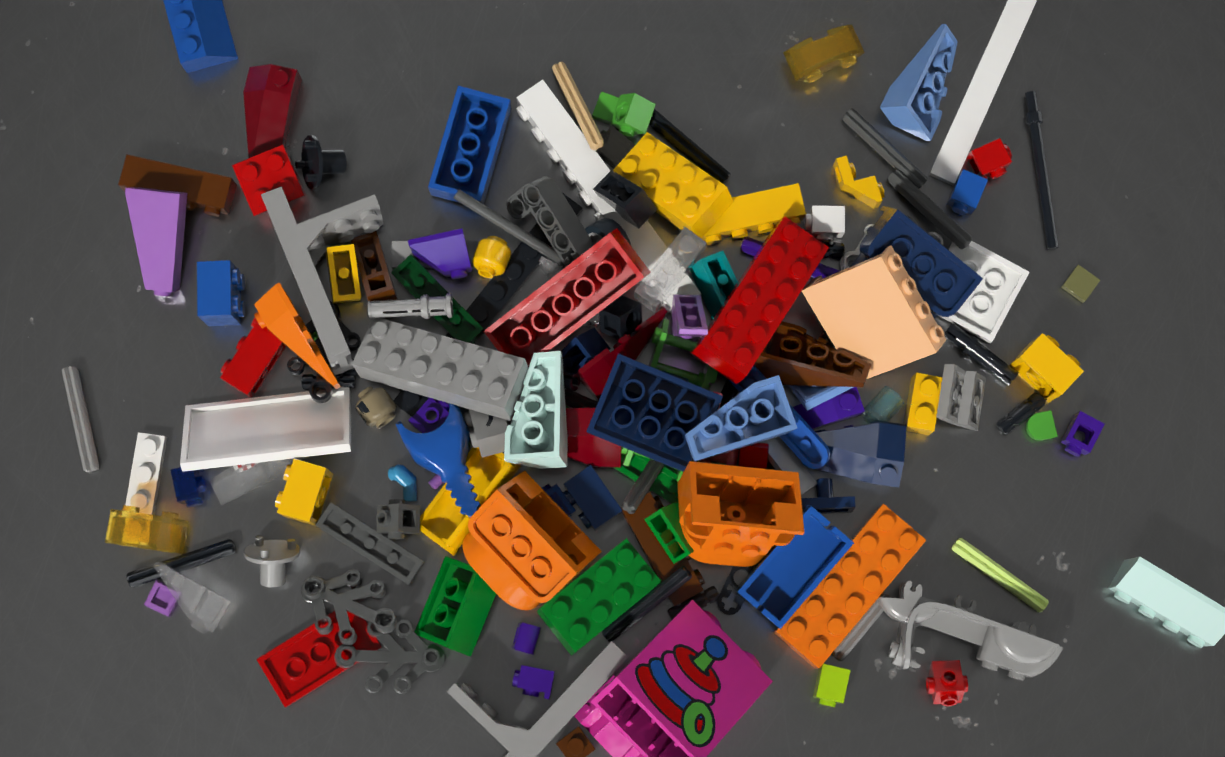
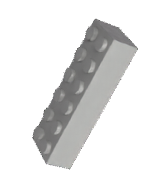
M382 318L371 319L352 362L360 378L508 421L512 420L515 413L514 407L516 401L520 399L524 387L523 381L528 370L525 358Z

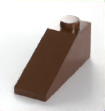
M377 231L354 237L351 243L355 247L356 260L368 301L398 300Z

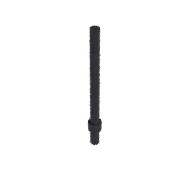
M1030 91L1025 93L1028 113L1025 115L1027 125L1030 126L1047 248L1051 250L1059 247L1041 130L1043 118L1042 112L1038 110L1036 91Z

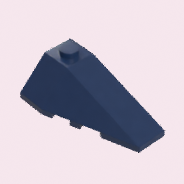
M873 421L867 425L854 427L853 425H848L842 429L815 431L830 449L829 461L818 470L871 484L899 488L905 458L906 424Z

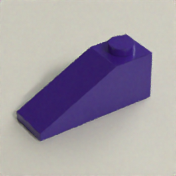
M853 387L809 410H806L802 404L793 407L813 430L861 416L865 412L857 387Z

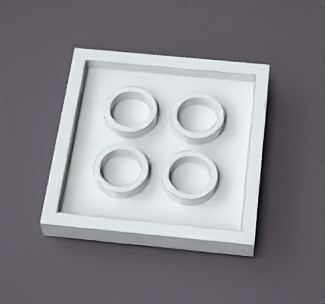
M973 241L964 249H960L952 242L948 250L984 279L954 315L942 318L951 323L954 322L967 332L988 343H992L1029 271Z

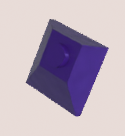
M462 228L408 240L413 256L445 277L451 276L452 279H460L468 276V272H473Z

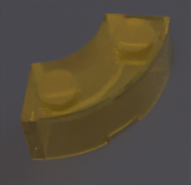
M845 25L827 30L828 36L813 41L812 37L783 52L795 80H807L808 83L820 79L823 76L822 74L838 67L844 69L857 63L856 58L865 52L853 26Z
M123 505L122 510H110L105 543L184 554L189 521L178 519V513L162 511L161 516L139 513V507Z

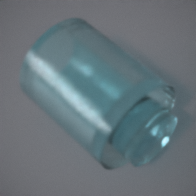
M884 386L864 407L865 416L863 419L868 424L873 421L889 422L905 405V402L893 389Z

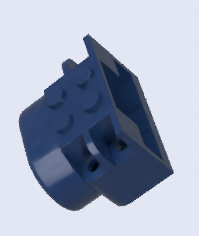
M883 206L880 209L883 215L873 227L870 226L867 230L868 234L860 244V254L851 266L881 254L888 246L892 245L894 251L901 257L907 273L915 281L921 297L929 305L934 319L937 315L942 317L954 315L984 278L901 211Z

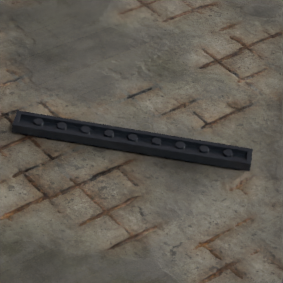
M563 193L578 217L583 208ZM537 222L529 233L553 248ZM521 242L511 254L504 274L493 276L466 311L486 330L546 256ZM449 333L446 334V337L453 338ZM483 334L473 344H476ZM401 390L393 401L396 406L410 417H413L429 397Z

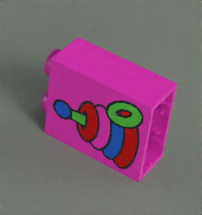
M692 600L591 702L644 757H707L773 681L761 670L760 663L756 657L742 650L721 629L718 619L712 613L702 610Z

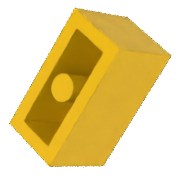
M354 244L326 247L332 303L360 301L361 292Z
M918 372L911 377L903 424L907 425L906 431L923 435H930L935 431L942 377Z

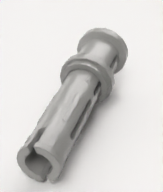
M452 293L436 297H429L428 294H423L420 299L368 301V315L370 319L420 315L424 319H429L430 316L442 315L453 318Z

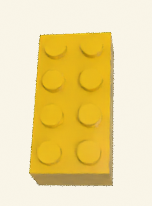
M648 132L613 170L641 187L658 209L656 212L697 242L701 240L734 202L727 186Z

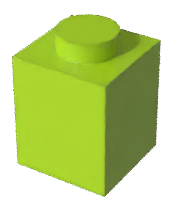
M823 664L819 668L813 697L820 698L819 704L835 707L836 702L844 703L851 670Z

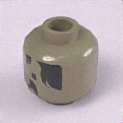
M370 386L358 394L360 399L356 403L355 409L367 426H376L379 429L395 418L394 413L397 406L384 388L373 389Z

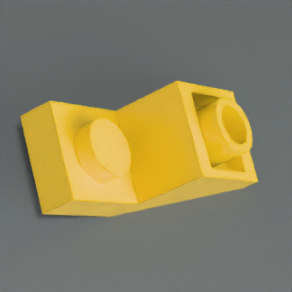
M847 155L836 158L833 167L840 190L873 209L878 208L883 201L882 198L885 197L881 182L877 183L875 175L854 181L856 170L854 164L849 163Z

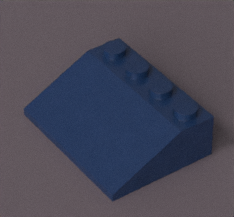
M618 353L586 432L684 472L689 461H693L685 434L717 411L723 396Z

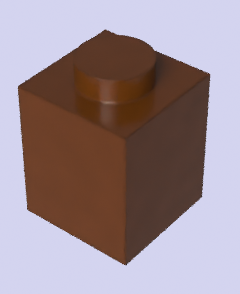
M577 726L556 743L565 757H586L596 749L580 726Z

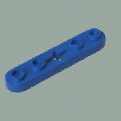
M753 365L748 375L737 385L731 380L729 381L741 393L751 384L767 378ZM790 405L797 429L779 437L804 465L811 469H819L829 461L830 449Z

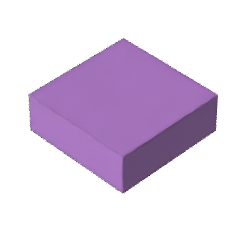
M156 580L144 605L171 617L183 592L162 581Z

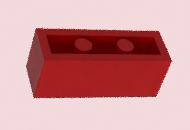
M256 318L251 323L253 328L248 336H243L236 346L238 351L232 360L229 358L222 366L221 373L223 374L220 377L223 381L250 398L255 396L287 347L270 332L267 326L261 328Z

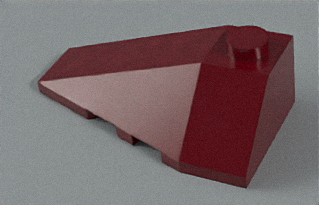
M662 308L641 323L634 330L636 333L633 336L626 334L620 338L613 346V351L610 352L606 348L578 370L580 381L597 402H599L618 353L638 361L650 343L655 328H659L664 318L667 317L668 311L665 308Z
M566 408L567 458L580 461L592 467L621 468V446L586 432L596 408Z

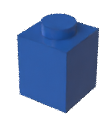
M963 169L958 175L946 205L951 206V209L958 214L971 215L977 208L988 179Z

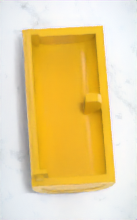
M472 447L468 453L465 466L469 469L467 474L472 477L469 482L474 485L472 492L478 495L475 501L480 502L481 507L498 488L512 479L521 466L505 462L504 453L502 452L482 458L479 447ZM445 483L420 516V531L454 556L461 547L463 539L469 533L468 522L470 518L460 513L461 507L455 505L457 499L451 498L452 491L446 490L447 483Z

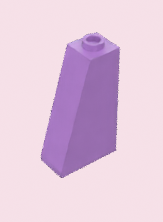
M140 187L125 188V196L144 287L146 290H154V295L170 296L171 292L180 290L187 193Z

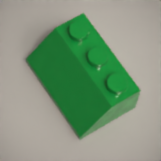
M445 556L414 632L422 638L471 657L496 593L469 564Z

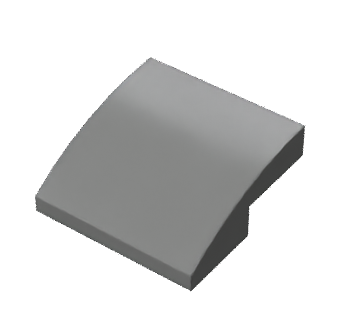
M945 364L936 418L956 426L978 431L986 377L976 371H965L955 364Z

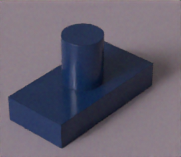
M831 478L816 480L817 498H801L802 511L807 505H810L820 514L852 513L856 507L855 496L834 497L833 479Z

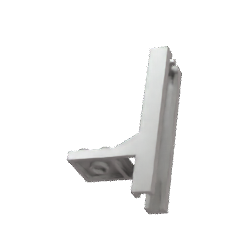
M282 187L261 194L334 375L353 369L351 353L315 266L326 254V247H332L333 244L338 242H349L356 235L364 232L372 233L384 225L375 194L299 224L296 223Z
M611 641L531 729L499 722L495 718L498 713L488 703L481 705L475 699L478 694L467 683L462 685L454 683L447 692L509 751L505 757H536L628 656Z

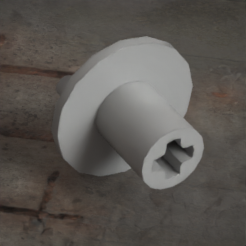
M259 535L255 537V543L245 548L244 557L252 563L260 564L261 585L265 587H279L286 582L285 563L298 558L301 552L295 539H288L287 541L264 540V536Z

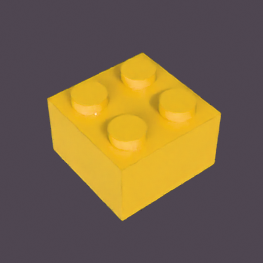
M1042 333L1031 341L1009 366L1019 372L1018 375L1049 403L1061 396L1084 370L1079 367L1080 362L1074 356L1066 355L1059 348V343L1050 335L1045 336Z
M293 459L292 465L288 464L285 469L283 479L286 481L284 491H279L276 498L275 507L278 508L277 513L286 518L315 526L321 517L334 474L325 467Z

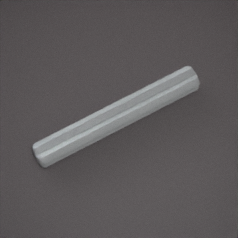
M75 366L65 367L62 369V375L83 470L85 472H93L98 470L100 466L79 371Z

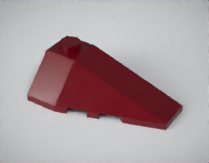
M274 64L249 68L243 91L249 158L280 145L286 146L302 83V78L297 69Z

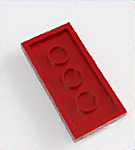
M335 611L327 615L334 625L333 630L329 634H320L314 623L256 659L285 708L349 669L339 667L334 660L337 648L343 645L338 636L340 628ZM347 611L351 627L357 634V640L352 646L356 650L378 651L383 648L376 637L368 634L367 620ZM323 622L320 628H325L328 622ZM352 633L345 634L343 638H350ZM347 650L341 653V657L344 660H349L352 657L351 653Z

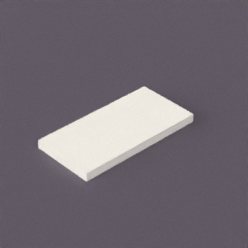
M340 387L337 390L332 388V397L325 403L315 402L311 398L309 391L186 405L180 458L182 472L351 452L350 387ZM325 389L319 390L317 392V396L322 397L326 394Z

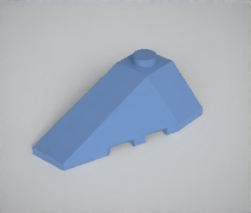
M946 24L940 25L889 87L880 106L892 125L925 141H931L941 120L942 111L939 110L941 97H946L948 89L944 86L946 73L952 71L958 43Z
M779 375L751 384L685 434L694 462L785 435L797 429Z

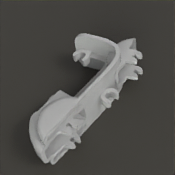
M911 581L900 585L899 598L879 597L877 599L882 610L889 617L900 622L897 641L893 640L888 656L892 658L891 663L896 665L898 669H908L909 666L920 668L921 666L912 660L914 652L925 654L923 648L914 647L915 630L918 626H925L979 645L976 659L982 661V667L997 671L998 667L1008 670L1009 677L1024 681L1025 677H1034L1044 672L1058 659L1063 650V647L1059 646V644L1037 637L1035 624H1032L1029 628V625H1026V621H1023L1021 623L1016 622L1012 627L973 614L972 612L976 609L977 601L971 600L969 608L964 609L961 606L963 598L961 595L955 598L954 607L922 597V585L912 586Z

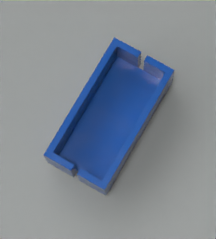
M807 505L802 511L804 534H795L792 541L786 546L774 545L769 553L756 564L735 589L755 608L761 605L758 611L780 629L854 544L837 527L830 525L826 529L824 526L827 527L831 522L810 505Z

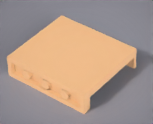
M892 245L888 246L881 254L826 278H822L821 275L815 277L802 289V293L836 350H846L871 364L867 379L937 353L946 341L942 327L935 321L929 305L921 297L915 281L907 273L901 257L894 251Z

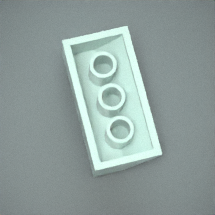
M1140 556L1124 560L1109 586V589L1115 592L1114 597L1126 604L1134 603L1139 606L1138 611L1152 619L1154 616L1164 622L1162 625L1166 629L1174 633L1182 632L1188 636V642L1199 648L1214 646L1225 634V607Z

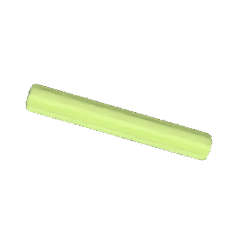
M958 538L952 546V550L1037 612L1045 610L1049 603L1045 597L963 538Z

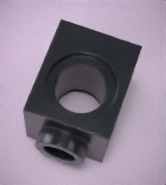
M621 295L599 312L600 332L616 339L635 332L634 330L642 323L641 303Z

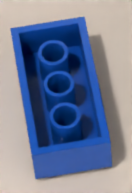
M462 86L457 87L428 185L432 196L460 203L453 198L457 190L460 189L484 204L512 109L510 99Z

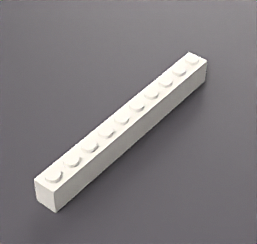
M542 79L516 97L517 113L524 122L529 120L534 127L531 131L540 143L544 141L548 146L547 153L555 164L559 162L565 169L562 173L571 185L575 183L579 188L580 192L578 195L586 206L591 205L596 211L594 214L597 221L603 218L613 219L624 229L630 240L631 247L651 272L642 279V282L649 292L654 290L660 299L657 302L661 309L665 308L668 311L667 313L670 312L672 314L673 294L701 296V292L648 221L638 229L624 220L612 206L595 193L593 188L610 172V169L596 150L590 148L584 134Z

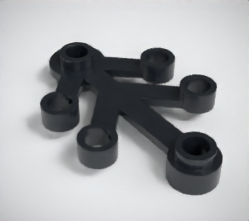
M329 301L349 350H357L361 344L359 335L351 332L339 319V307ZM310 320L306 327L310 334H312L316 329L312 320ZM318 338L315 342L329 365L326 353ZM356 338L357 342L354 345H349L348 340ZM299 356L292 357L287 362V368L292 375H300L304 372L306 363ZM294 363L301 364L297 370L291 369V366ZM355 369L352 371L344 372L346 375L355 376L358 374ZM318 373L316 380L309 386L311 398L317 403H325L332 397L333 391L330 384ZM320 389H325L326 394L324 396H317V392Z

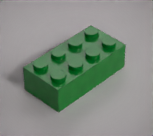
M626 538L540 607L537 613L572 656L662 581Z

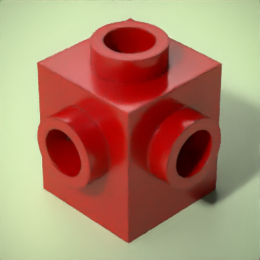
M960 660L932 661L929 677H926L927 694H932L933 704L954 706L962 702L964 692H968V679L966 675H962Z

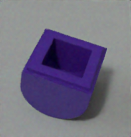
M523 622L518 623L512 648L534 655L541 627Z

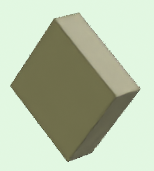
M1078 264L1061 288L1084 303L1100 282V279Z

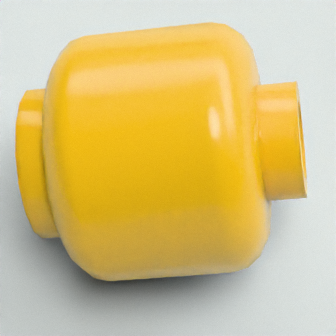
M488 236L478 242L472 263L478 270L479 275L485 278H493V276L504 274L511 256V250L504 239L497 236Z

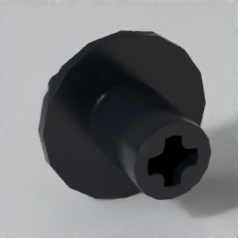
M308 135L303 141L301 160L295 161V168L302 169L305 184L309 189H317L321 183L322 174H343L345 172L346 155L342 149L321 150L317 137Z

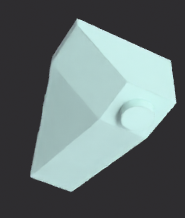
M562 352L534 353L523 381L524 387L520 399L516 401L514 407L515 413L511 424L507 426L505 432L504 460L505 462L538 469L567 467L568 439Z

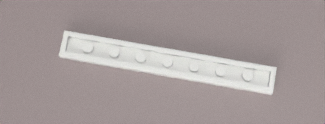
M1007 0L929 173L930 176L952 186L955 184L1037 0Z

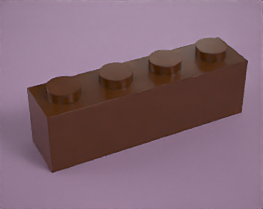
M126 154L118 186L124 192L125 188L128 187L187 193L186 210L193 211L195 207L204 209V213L219 217L220 213L229 215L237 184L231 177Z
M651 492L645 495L635 513L629 514L622 509V514L654 573L662 582L682 566H685L691 572L692 578L668 597L674 607L702 592L704 589L701 585L705 584V581L698 569L693 571L688 562L692 559L690 556H686L673 564L644 520L664 507L658 495L653 497Z

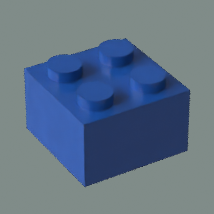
M230 260L197 262V316L208 326L241 325V317H245V302L241 301V290H245L244 274H241L239 268Z

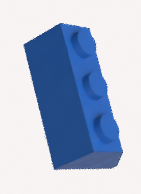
M163 0L180 64L187 73L238 59L222 0Z

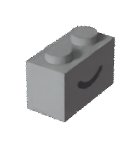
M471 409L464 412L468 428L474 427V431L469 432L473 448L479 447L482 458L504 452L505 432L508 426L507 420Z

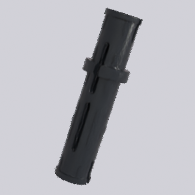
M954 322L945 331V337L962 350L961 353L966 356L968 354L1006 383L1007 386L1012 383L1011 380L1017 377L1019 372L979 343V338L975 335L973 337L970 336Z

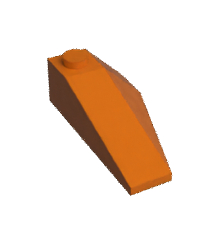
M280 282L277 283L254 304L258 311L254 314L261 328L267 326L273 335L337 390L341 387L287 292Z

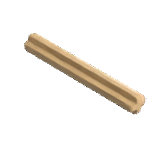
M564 62L554 64L552 66L553 74L592 150L602 148L604 146L603 138Z

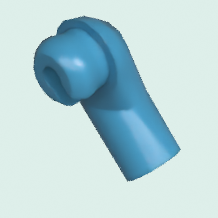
M398 464L390 467L388 477L391 481H397L403 486V500L405 502L417 501L416 476L403 465Z

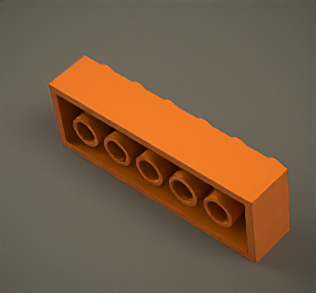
M884 503L873 512L852 537L851 540L854 544L781 629L777 627L773 631L775 635L815 669H819L926 541L924 537Z

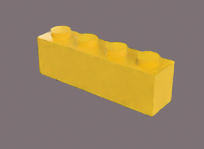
M799 183L732 197L734 202L701 238L699 243L706 242L707 245L721 242L722 238L732 236L733 239H739L748 236V232L757 230L759 233H767L772 231L774 226L784 216L795 224L800 225V221H803L806 216Z

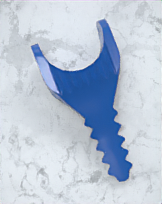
M449 403L450 409L447 419L439 428L429 433H415L406 429L401 421L395 423L414 462L439 475L442 482L447 483L446 490L452 491L451 498L457 499L455 505L461 507L460 513L471 518L481 504L475 501L478 495L472 492L474 485L469 483L472 477L467 474L469 469L465 466L471 438L470 430L459 406Z

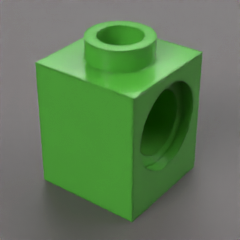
M636 93L620 95L610 125L618 128L619 133L627 137L646 134L656 104Z

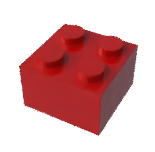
M280 145L232 165L253 216L267 211L261 194L282 187L288 202L306 195L285 145Z

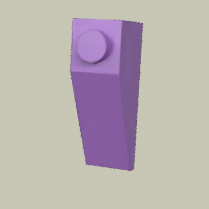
M673 294L671 315L673 336L691 339L708 335V327L700 295Z

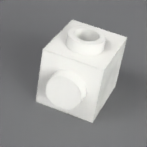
M812 206L809 214L805 216V230H809L812 236L822 242H831L833 238L842 239L845 233V206Z

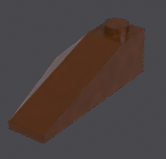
M784 321L780 323L756 361V367L767 379L779 375L782 385L864 387L871 369L870 363L846 350L838 351L830 347L827 340L821 337L817 340L806 334L807 329Z

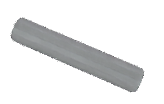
M883 592V593L879 596V597H888V598H891V597H890L887 593H885V592ZM878 600L874 602L833 651L832 655L837 660L843 661L883 613Z

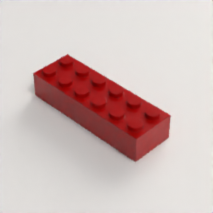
M784 216L774 226L708 326V335L700 338L691 353L737 385L748 375L829 247Z
M616 228L483 332L498 351L525 358L529 366L534 353L551 350L651 272L618 228Z

